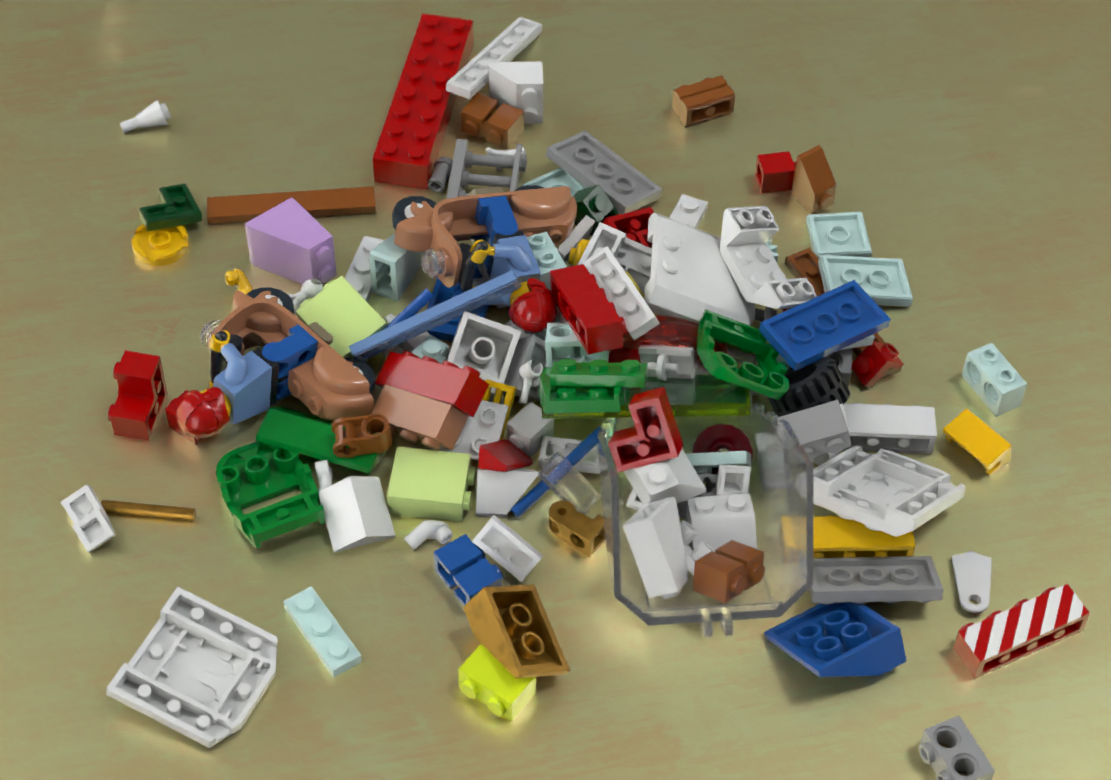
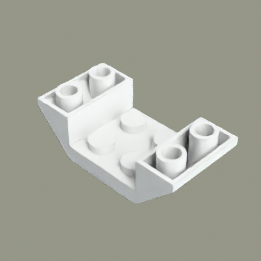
M767 206L727 208L723 212L720 254L747 302L775 309L793 308L817 297L814 287L807 278L786 279V276L775 261L773 253L766 243L780 229Z

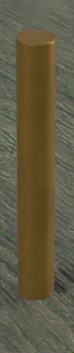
M112 500L101 501L106 513L194 521L196 518L195 508Z

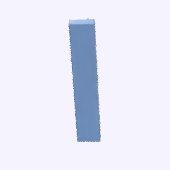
M511 270L350 345V351L356 359L364 361L463 315L464 311L470 312L521 287L519 279L514 271Z

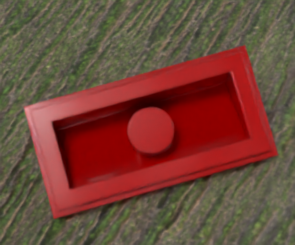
M506 439L482 444L479 447L478 468L482 470L509 472L533 464V459Z

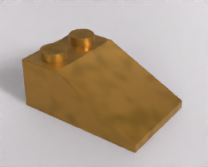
M534 584L483 587L463 607L474 636L516 679L567 674L570 671Z

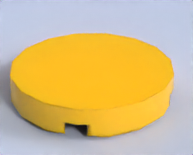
M142 224L135 230L131 244L135 256L142 263L152 266H165L175 263L185 255L189 248V237L183 225L147 232L144 224Z

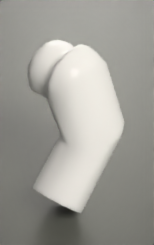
M425 520L411 531L404 540L415 550L426 539H437L441 544L448 543L453 533L449 529V525L443 521Z

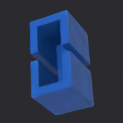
M466 534L434 551L435 571L450 590L459 586V588L454 590V595L463 606L483 587L502 586L504 578L498 566L495 564L491 565L486 559L484 551L474 544Z

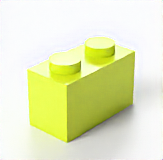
M482 644L477 647L458 669L461 691L469 698H477L486 704L488 709L495 715H503L510 721H513L536 694V677L516 679Z

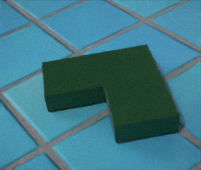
M185 183L159 188V198L163 204L139 208V216L147 232L202 221V212Z

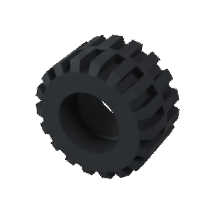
M824 357L796 371L792 368L787 369L783 376L789 379L788 391L779 401L770 397L767 398L777 417H781L838 400L839 404L844 405L849 399L850 390L834 359Z

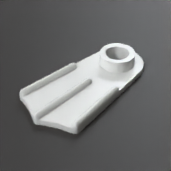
M973 551L952 555L951 560L961 606L971 613L984 612L990 602L992 558ZM970 600H975V601H977L979 604L974 605V604H971L969 601H970Z

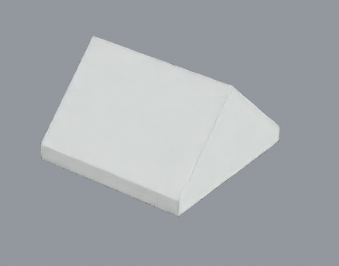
M349 476L318 492L320 504L324 508L325 522L334 553L395 537L379 477Z

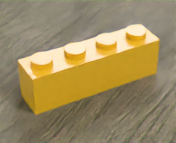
M796 515L784 517L781 539L785 566H804V558L913 556L915 550L913 531L895 537L882 531L870 530L865 527V524L853 519H843L835 515L817 517Z

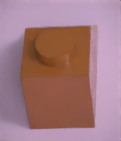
M817 145L797 155L791 195L810 214L828 209L834 204L837 184L822 147Z

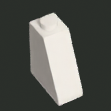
M673 496L645 503L623 525L649 598L662 596L663 599L672 598L681 592L680 589L689 580L677 502Z

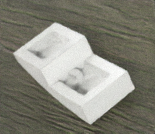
M86 484L61 501L74 523L72 525L74 531L87 552H92L116 535L102 504L91 486Z

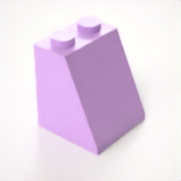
M293 197L245 223L250 263L253 266L300 284L309 279H317L323 284L337 275L333 236Z

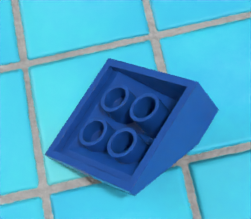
M834 602L833 604L825 605L820 603L764 632L766 639L818 677L880 676L907 661L901 629L864 604Z

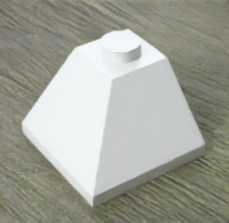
M683 449L676 458L624 471L643 505L673 496L678 504L706 492V487Z

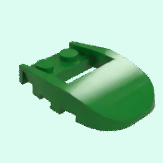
M707 309L704 310L698 323L697 352L704 367L711 375L778 401L788 391L789 379L783 376L787 372V368L784 363H778L776 358L779 353L772 345L766 342L767 339L761 334L759 329ZM714 340L721 344L726 342L737 346L738 349L745 353H755L758 366L750 362H743L740 368H736L737 362L731 356L722 352H714Z
M545 367L540 374L538 397H540L541 406H544V413L621 412V405H625L627 401L626 396H629L628 387L573 386V388H569L566 386H550L552 367ZM576 389H589V391L576 392Z
M256 441L228 452L218 462L216 476L221 488L222 497L235 526L256 548L261 547L260 542L313 522L325 523L323 505H320L319 493L316 483H314L312 478V471L307 463L303 464L300 461L297 452ZM298 488L301 491L299 495L244 515L242 511L244 508Z

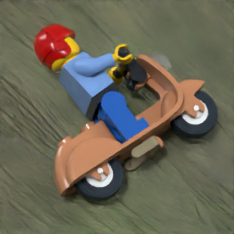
M525 185L509 192H504V189L500 186L476 188L468 196L449 198L438 203L422 196H410L397 202L393 209L392 224L396 230L394 244L406 250L425 252L426 255L422 256L424 273H428L430 278L438 277L448 288L456 286L459 282L462 293L475 287L472 284L476 265L483 263L484 260L490 280L513 270L519 279L521 287L485 305L511 306L509 316L513 324L524 331L538 333L547 328V323L555 321L557 315L556 298L551 290L547 289L545 283L539 281L540 269L526 237L547 231L555 246L563 243L569 237L574 227L577 213L576 199L574 196H571L570 188L567 186L544 188L538 185ZM471 240L473 246L471 247L465 243L458 244L457 242Z
M262 287L251 290L247 294L235 291L232 300V312L222 321H210L201 329L200 342L208 347L210 351L209 373L211 380L208 381L209 388L201 392L190 390L184 394L176 407L175 415L181 430L186 435L194 438L215 436L228 423L237 424L260 414L275 405L277 400H281L291 394L300 399L314 415L324 420L333 422L341 417L370 415L374 408V399L372 397L375 387L374 371L362 360L351 357L343 358L329 346L333 342V336L317 322L306 326L294 315L293 300L282 290ZM263 346L262 350L257 348L244 355V351L251 347Z

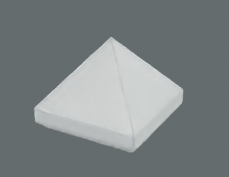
M719 464L716 496L748 494L751 467Z

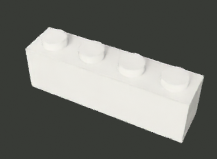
M845 403L843 405L851 447L861 445L863 446V452H878L879 449H884L895 453H933L937 437L934 407Z

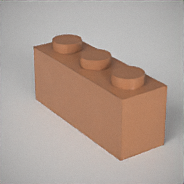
M386 384L371 414H382L388 419L392 436L398 432L402 438L410 442L416 443L419 439L422 440V444L437 451L440 447L453 450L468 419L466 415L450 404Z

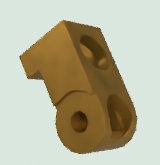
M565 500L556 501L549 508V529L551 533L588 557H591L609 537V520L599 514L594 519H591L585 514L576 511L575 506Z

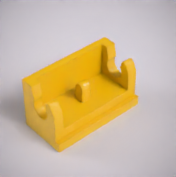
M967 408L943 428V433L946 435L945 438L949 442L956 441L981 462L983 467L987 469L985 472L990 476L997 472L1004 464L1011 461L1012 445Z

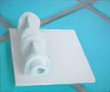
M482 400L474 418L467 416L468 419L453 450L440 447L438 451L471 454V459L479 461L480 445L500 440L508 406Z

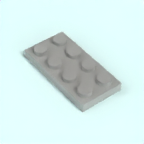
M587 131L580 132L547 148L546 157L586 188L599 184L620 214L635 211L661 198L662 188Z
M931 556L804 558L803 570L812 603L825 605L833 604L834 602L864 604L866 602L881 601L886 603H897L899 601L927 603L943 599V587Z

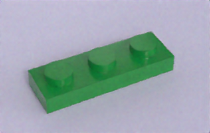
M562 359L553 363L550 372V386L645 388L648 376V363H639L636 360L608 363L603 359H596L590 362Z

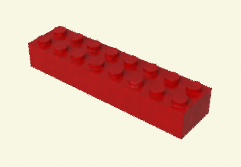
M422 13L372 158L374 182L428 190V181L433 174L434 163L438 159L458 96L446 91V83L468 64L474 45L473 20Z

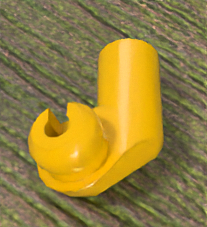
M235 268L234 271L229 270L226 272L225 280L227 285H236L237 290L244 294L254 290L244 271Z

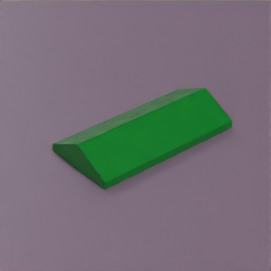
M285 407L269 408L256 434V441L317 459L328 460V462L369 474L386 453L365 454L351 458L337 457L333 453L335 434L331 430L332 421Z

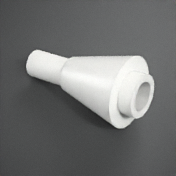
M156 100L138 113L136 117L121 122L120 126L123 132L126 133L139 127L168 125L167 119L171 118L166 104H160Z

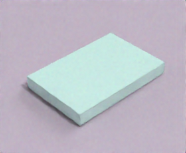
M820 255L818 265L825 293L855 280L877 305L911 307L913 297L902 259Z

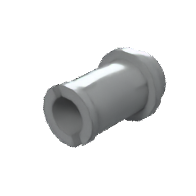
M440 157L435 161L433 174L428 181V187L435 192L444 191L451 174L452 159Z

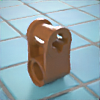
M373 413L357 417H341L331 423V430L335 434L333 453L337 457L351 458L358 455L383 453L392 446L393 438L389 422L382 414Z

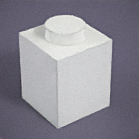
M532 402L527 404L507 423V440L529 457L533 456L541 448L543 436H554V417L549 413H544L543 409Z

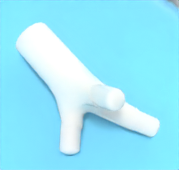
M487 147L486 152L490 156L515 157L516 149L494 150ZM522 147V155H526L524 147ZM496 167L497 171H501L502 167Z

